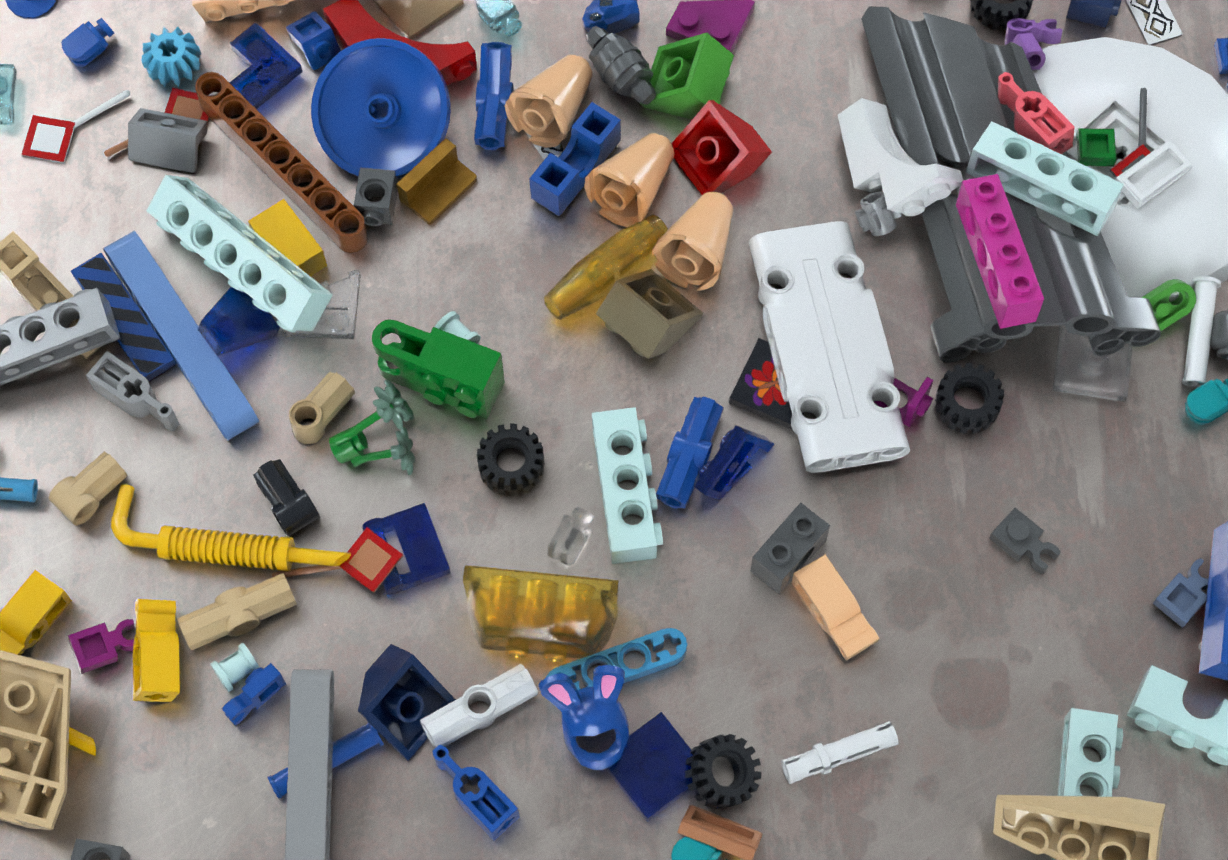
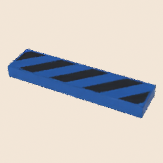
M102 253L71 270L74 279L82 290L98 288L110 302L121 338L117 342L136 370L148 382L176 365L175 359Z

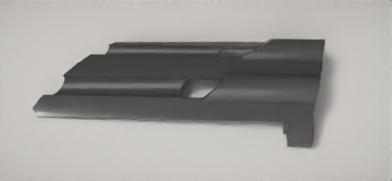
M869 6L861 20L900 145L909 157L919 165H940L939 158L953 165L968 167L972 150L991 121L1017 133L1014 128L1015 113L1007 105H1003L999 101L997 95L998 76L1008 72L1013 75L1014 82L1024 92L1036 91L1042 94L1021 46L1012 42L1006 45L988 43L977 36L975 27L948 18L923 13V20L910 21L895 15L889 7ZM1067 151L1062 154L1069 158ZM1005 192L1042 291L1044 301L1036 322L1000 329L956 207L958 196L950 194L948 197L937 200L927 206L924 212H922L952 309L936 319L930 326L941 361L950 363L962 360L970 355L973 350L979 353L994 352L1002 348L1007 343V339L1027 336L1033 331L1034 327L1065 325L1066 329L1073 334L1088 336L1092 351L1096 356L1114 354L1128 343L1134 347L1145 346L1161 337L1162 333L1149 299L1127 296L1101 231L1096 236L1070 223L1075 237L1068 236L1043 222L1038 217L1034 205Z

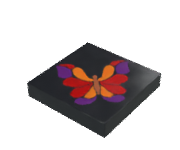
M758 338L729 398V403L793 430L791 427L792 411L789 401L785 402L782 397L769 342Z

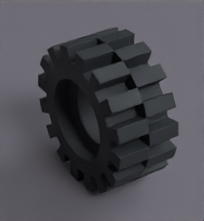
M510 423V429H505L504 424L498 425V432L495 433L491 429L487 432V439L482 437L479 443L480 449H477V462L483 482L487 481L488 488L492 491L498 488V492L501 495H505L506 491H511V496H517V490L522 489L526 493L530 491V484L536 486L539 483V475H543L545 463L542 443H539L538 436L534 432L530 435L529 428L523 426L521 430H518L517 424ZM507 448L518 449L524 454L525 462L516 471H505L496 462L499 453Z
M722 734L700 742L699 746L694 747L690 751L693 756L686 759L685 765L691 766V769L684 771L685 778L692 777L693 783L688 784L687 787L689 791L697 789L698 793L694 798L698 802L706 800L704 806L709 808L716 806L717 809H724L749 800L752 797L750 793L757 791L759 785L754 783V781L761 779L762 772L755 771L754 767L761 765L760 759L752 760L751 755L756 751L752 746L745 749L744 746L747 741L743 738L735 740L736 735L728 734L724 736ZM717 757L726 758L732 765L734 780L729 786L718 784L713 776L712 763Z

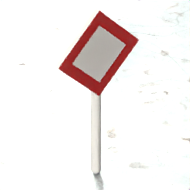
M125 90L73 122L33 115L21 155L65 164L74 129L129 97L130 91Z

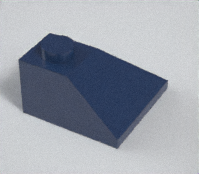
M390 644L365 672L358 712L404 759L409 760L427 739L420 720L456 699L412 653Z

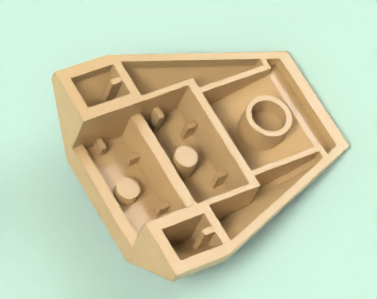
M0 650V820L26 828L53 830L67 793L71 670Z

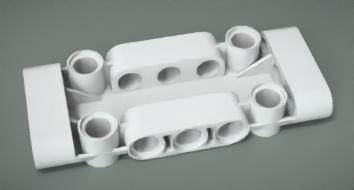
M835 221L768 231L753 236L749 240V247L760 285L758 298L764 305V327L782 397L785 402L789 401L792 411L791 427L798 435L806 471L811 473L825 472L892 461L906 456L910 452V447L898 407L900 393L893 385V363L873 292L871 289H866L864 283V264L856 254L848 223ZM846 273L852 278H844L840 274ZM770 284H778L782 289L772 288ZM873 401H882L888 407L881 408L877 406ZM803 412H811V413H813L817 418H816V419H808V418H805V417L802 415V413H803Z

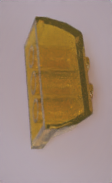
M469 565L464 567L463 584L467 598L470 626L481 648L505 651L506 655L516 658H525L528 654L543 655V658L546 660L562 662L566 660V657L581 659L598 653L609 642L618 618L619 580Z

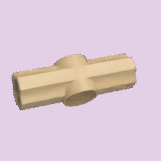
M284 573L249 588L234 587L226 590L215 598L214 603L177 619L190 650H194L226 635L240 636L258 627L260 620L293 607L297 603Z

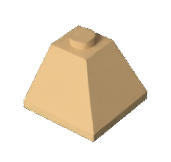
M373 0L399 30L411 40L464 4L463 0Z

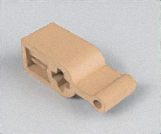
M826 554L793 573L792 586L820 627L826 633H829L846 660L879 641L876 631L861 613L856 598Z

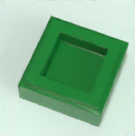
M1078 128L1076 134L1078 162L1085 166L1114 167L1116 163L1114 129Z

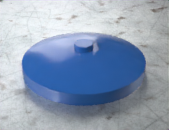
M368 39L348 46L339 52L321 72L312 96L311 118L319 144L335 164L356 176H359L360 167L393 170L396 172L397 179L404 177L445 139L450 123V96L446 82L439 69L418 49L393 39Z

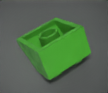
M708 33L659 46L651 68L653 76L649 80L656 91V97L651 103L647 105L640 103V105L647 109L692 120L709 100H714L720 104V98L730 74L734 55Z

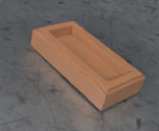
M689 805L677 832L744 860H753L763 835L757 830L693 805Z

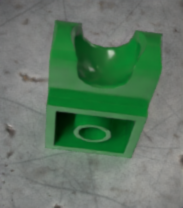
M384 320L373 330L372 344L376 354L379 356L378 368L382 377L423 394L424 398L431 403L437 405L446 403L456 407L461 414L467 417L476 418L479 416L488 419L505 383L500 352L435 327L432 328L431 333L396 320ZM394 333L399 336L401 343L392 342L385 345L382 343V338L387 334ZM388 362H391L392 364H394V365H395L396 367H398V368H396V369H391V368H389V367H388Z

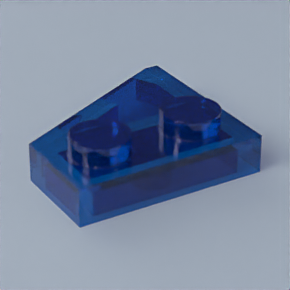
M232 286L205 315L198 327V331L216 356L275 337L280 329V326L269 312L257 308L252 303V297L245 292L234 289Z
M736 425L733 430L724 435L720 442L719 451L711 461L703 466L699 473L700 479L694 487L702 494L720 500L752 468L747 460L760 448L768 452L774 446V443L764 435Z

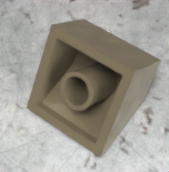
M652 269L616 280L596 312V315L605 322V326L610 331L620 334L631 344V348L637 354L648 359L666 353L704 314Z

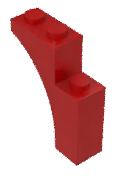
M339 0L323 8L326 23L331 27L342 50L357 42L368 39L385 38L404 42L421 51L436 65L447 86L457 80L462 81L468 78L477 70L476 53L468 41L456 44H430L405 38L378 23L367 13L358 0Z

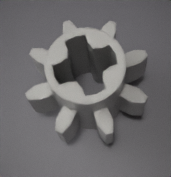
M875 192L865 196L860 201L862 209L855 211L863 232L870 230L873 236H880L893 231L897 227L895 219L902 217V213L887 210L884 192Z

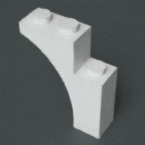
M861 98L838 114L854 188L870 192L871 194L884 192L887 210L902 213L905 216L919 215L924 212L927 206L937 200L948 197L951 191L962 184L963 178L960 170L939 164L919 165L908 156L894 134L886 105Z

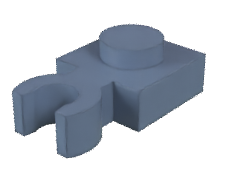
M1201 558L1197 559L1189 568L1188 579L1181 573H1178L1153 602L1157 608L1182 628L1207 599V594L1202 590L1208 589L1209 578H1203L1198 573V569L1204 562Z

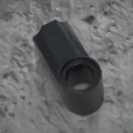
M281 459L266 462L253 474L256 484L271 504V511L287 536L292 535L320 518L310 497L304 489H299Z

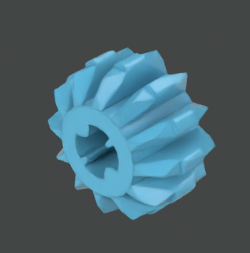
M163 27L162 34L159 36L151 33V42L143 43L142 50L144 54L141 59L149 77L153 81L159 79L164 87L170 81H174L179 87L180 79L182 78L192 81V71L200 70L199 59L201 58V51L195 43L194 37L190 33L183 34L179 27L172 33H169Z

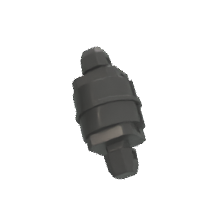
M596 26L592 27L586 35L587 42L593 49L589 54V59L593 62V67L601 76V80L618 94L627 97L633 96L638 102L646 105L651 103L656 97V91L649 81L653 76V72L649 68V63L641 55V51L622 36L614 33L609 34L604 29Z

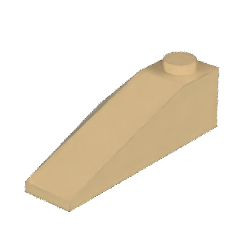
M997 795L993 834L1036 855L1044 853L1056 860H1158L1165 804L1127 797Z

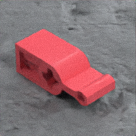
M1008 72L998 76L997 95L1001 104L1007 105L1015 113L1014 128L1018 134L1060 154L1073 147L1075 127L1044 95L1036 91L1024 92L1014 82L1013 75Z

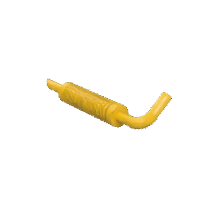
M126 484L120 486L113 516L111 517V529L115 538L130 547L157 549L160 559H181L182 561L188 560L189 562L196 561L198 563L203 561V563L210 562L211 564L218 563L219 565L225 564L228 566L240 565V567L247 565L249 568L262 567V569L290 571L293 562L339 566L351 556V553L296 548L294 539L291 537L279 538L278 536L271 537L270 535L264 537V535L259 534L257 536L256 534L249 535L248 533L242 535L240 532L227 533V531L198 530L197 528L190 529L188 527L176 528L175 526L163 525L159 534L136 532L127 525L135 488Z

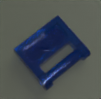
M425 503L384 518L368 520L362 525L363 531L368 527L386 542L385 534L395 530L410 572L405 574H399L397 567H394L383 581L387 594H396L451 573Z

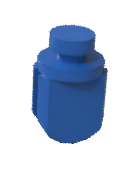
M102 17L96 21L97 26L94 27L88 21L85 24H81L62 40V49L65 55L76 66L85 67L104 52L105 48L109 45L104 37L108 36L110 38L115 34Z

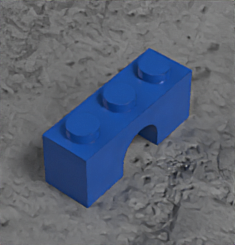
M591 102L572 125L570 140L562 154L557 157L549 153L529 178L531 199L560 216L584 187L586 176L592 169L602 164L621 141V120Z

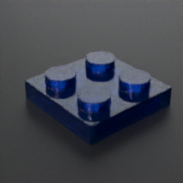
M660 712L629 735L620 760L611 767L606 768V770L646 822H648L689 791L687 785L693 783L692 777L685 778L684 771L691 769V766L685 765L686 759L693 755L690 753L691 748L664 714Z

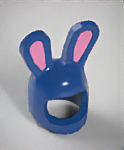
M602 665L594 668L593 687H585L580 690L576 688L570 677L563 673L548 676L538 684L542 696L561 711V723L567 749L582 766L593 770H603L620 760L629 739L628 718L618 700L624 684L625 671L617 666ZM612 729L616 732L614 743L609 749L601 753H589L580 748L576 742L577 736H596Z

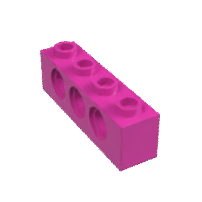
M994 174L963 180L956 207L1000 329L1036 322L1044 297L999 175Z

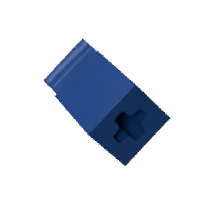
M438 745L432 751L437 767L440 770H446L454 779L453 790L459 805L493 841L520 818L518 808L483 771L475 767L461 769L450 758L448 749L442 745ZM469 783L471 786H475L477 784L479 792L477 794L471 791L466 793L464 785Z

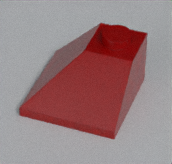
M709 100L671 143L674 149V159L701 195L707 192L723 193L750 177L772 153L753 126L714 100Z

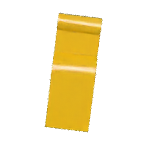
M34 570L0 612V650L22 655L26 648L33 647L71 603L72 600L67 593L41 573Z
M137 599L135 602L136 634L133 642V701L172 702L180 693L179 637L175 630L176 602L171 600Z

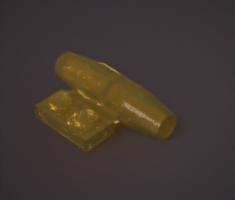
M652 214L641 222H636L612 235L574 264L544 296V303L548 310L557 319L562 320L600 300L609 293L616 280L631 276L652 256V250L656 242L668 230L665 223L658 216Z

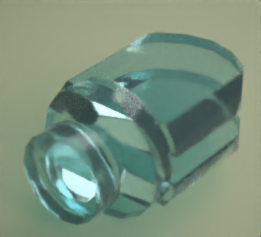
M476 0L479 17L492 31L504 33L508 37L519 32L522 22L519 20V12L516 9V5L511 0Z

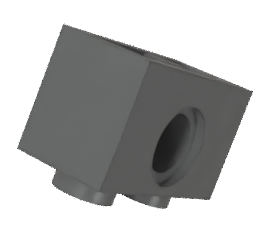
M800 502L752 558L750 571L780 595L792 581L793 573L803 568L827 541L830 525Z

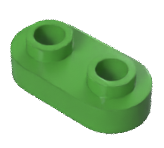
M1179 279L1168 280L1141 297L1149 299L1161 331L1189 314L1196 303L1194 289ZM1173 292H1179L1178 297L1174 301L1169 302L1170 295Z

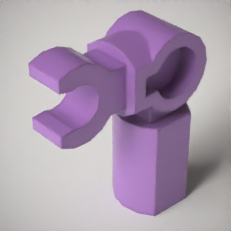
M1015 18L1007 22L1004 43L1006 45L1012 42L1021 46L1031 69L1040 70L1046 58L1038 42L1046 44L1061 43L1062 29H1056V19H1045L1040 23H1036L1035 20Z

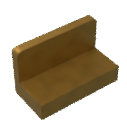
M445 138L397 183L399 200L427 224H432L477 181V175L458 160L456 145Z

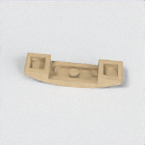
M14 231L0 241V273L35 311L40 310L45 304L58 303L74 297L39 261L38 255ZM79 319L74 320L69 328L75 326ZM100 347L85 352L81 355L85 359H88Z

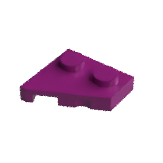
M680 1L666 27V36L676 40H683L708 33L732 53L755 8V1Z

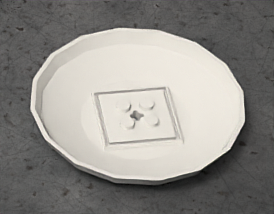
M1102 37L1043 48L1042 50L1046 58L1045 63L1040 70L1032 71L1042 95L1075 127L1073 147L1067 150L1070 159L1078 162L1076 138L1078 128L1114 129L1116 155L1121 152L1125 155L1124 158H1126L1138 148L1140 89L1146 88V148L1152 152L1170 139L1193 164L1189 172L1138 209L1121 192L1115 208L1101 229V234L1127 296L1141 298L1172 279L1184 281L1194 291L1195 285L1192 284L1194 277H1214L1219 279L1221 283L1228 280V94L1210 74L1162 47ZM1118 159L1115 165H1117L1122 160ZM954 165L953 169L961 171L963 180L976 178L966 173L967 167ZM1087 166L1114 180L1116 179L1110 172L1113 166ZM961 185L956 188L958 195H959V191H960ZM1035 206L1038 217L1043 222L1068 236L1075 237L1069 222ZM1173 292L1169 297V302L1174 301L1178 297L1179 292Z

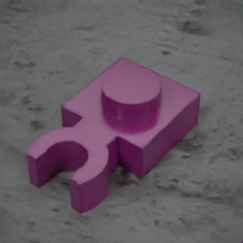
M133 619L121 621L115 630L110 632L104 622L68 635V641L81 674L117 662L118 654L116 650L133 651L134 639L127 640L123 637L124 632L134 629Z

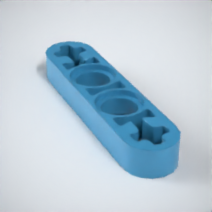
M662 629L556 667L546 677L563 673L568 675L573 681L577 679L575 671L581 670L584 685L586 687H593V681L588 677L587 672L590 666L600 663L622 668L625 671V684L682 662L687 652V640L678 629ZM670 639L672 644L679 643L676 647V654L670 655L668 650L656 653L657 662H651V652L647 645L652 644L654 652L664 647V640ZM634 650L639 651L644 655L645 663L638 669L628 668L623 662L626 653ZM577 681L574 684L576 688L580 690L579 681Z

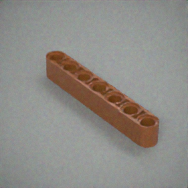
M207 72L201 75L196 81L195 89L200 106L206 115L341 250L348 253L362 250L368 240L362 214L222 75L216 72ZM218 92L215 96H208L211 93ZM234 115H241L239 118L231 119ZM257 137H265L261 141H252ZM281 159L287 160L283 164H274L276 161ZM302 182L310 183L306 187H297ZM325 205L334 206L330 210H320V208ZM348 228L357 229V231L352 234L343 233L344 230Z

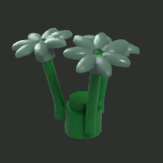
M385 380L384 383L387 386L385 390L377 386L374 387V391L379 398L373 401V404L377 407L376 411L355 426L330 437V448L340 463L344 464L351 460L354 467L365 462L385 458L401 459L402 470H407L408 475H411L416 458L412 451H410L413 447V441L409 439L407 429L403 427V421L413 420L414 414L407 401L401 398V393L391 381ZM381 418L386 423L392 419L399 430L401 429V431H396L399 445H393L389 450L364 454V449L368 448V442L362 431Z

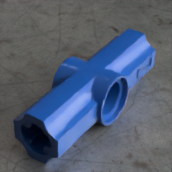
M704 396L694 397L681 432L677 431L667 457L668 464L656 492L657 499L663 502L664 505L676 509H685L687 503H689L699 473L702 474L705 470L713 446L712 439L724 409L723 406L713 399Z

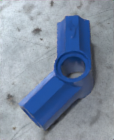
M504 42L482 43L480 80H478L476 87L477 120L474 140L475 145H479L486 150H497L500 147H505L508 120L505 104L510 94L514 91L513 82H510L512 45L505 44Z

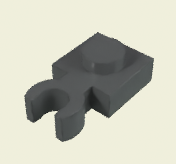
M1016 507L989 537L1018 562L1024 555H1027L1034 570L1041 574L1045 573L1048 565L1040 559V555L1048 554L1052 559L1056 560L1061 553L1056 545L1049 542L1042 543L1039 540L1044 530Z

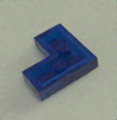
M256 22L230 42L232 51L249 67L229 83L256 109L303 72L301 64Z

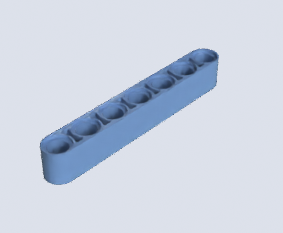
M132 231L104 247L103 250L112 266L175 359L177 366L225 439L229 441L259 423L258 417L136 231Z

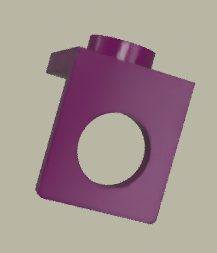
M928 376L918 391L894 378L893 385L907 397V404L899 408L903 424L908 427L911 426L917 415L921 417L925 415L933 401L929 393L934 380ZM873 401L877 406L881 408L888 407L882 401Z

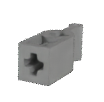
M106 351L86 374L93 390L129 415L142 418L151 414L160 420L165 429L169 431H175L180 425L172 407L167 403L161 404L156 400L148 380L110 352Z

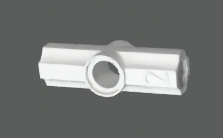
M519 664L484 685L469 687L462 697L420 720V723L434 748L438 745L445 747L476 729L488 728L500 715L538 695V690L528 670L522 664ZM476 701H484L490 706L486 712L481 714L472 712L469 707Z

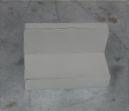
M140 108L128 122V159L130 161L194 173L197 169L198 145L207 134V121Z

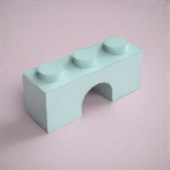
M1151 665L1143 676L1127 716L1135 719V723L1145 730H1159L1170 735L1171 740L1179 746L1200 749L1208 753L1207 756L1212 761L1228 766V700L1224 699L1218 705L1212 718H1196L1188 713L1183 704V693L1188 681Z

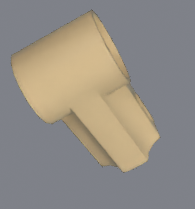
M329 372L305 399L297 401L290 408L289 420L293 435L298 442L314 444L321 440L325 434V427L355 394L354 388L337 372ZM307 418L315 420L312 424L307 426L299 424L302 420Z
M104 451L76 477L69 476L58 482L49 494V501L75 526L81 525L95 514L99 507V501L128 475L118 462Z

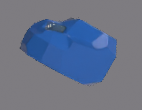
M593 0L585 9L582 18L583 26L588 32L592 27L596 26L604 29L609 34L628 30L640 22L637 0Z

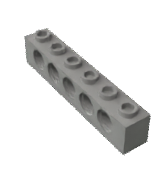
M98 288L81 290L74 297L58 303L45 304L38 311L25 316L12 317L6 323L0 325V386L121 339L110 302ZM79 319L75 326L69 328L74 320ZM45 332L44 336L40 340L35 341L36 337L39 334ZM11 345L6 353L1 354L5 347Z

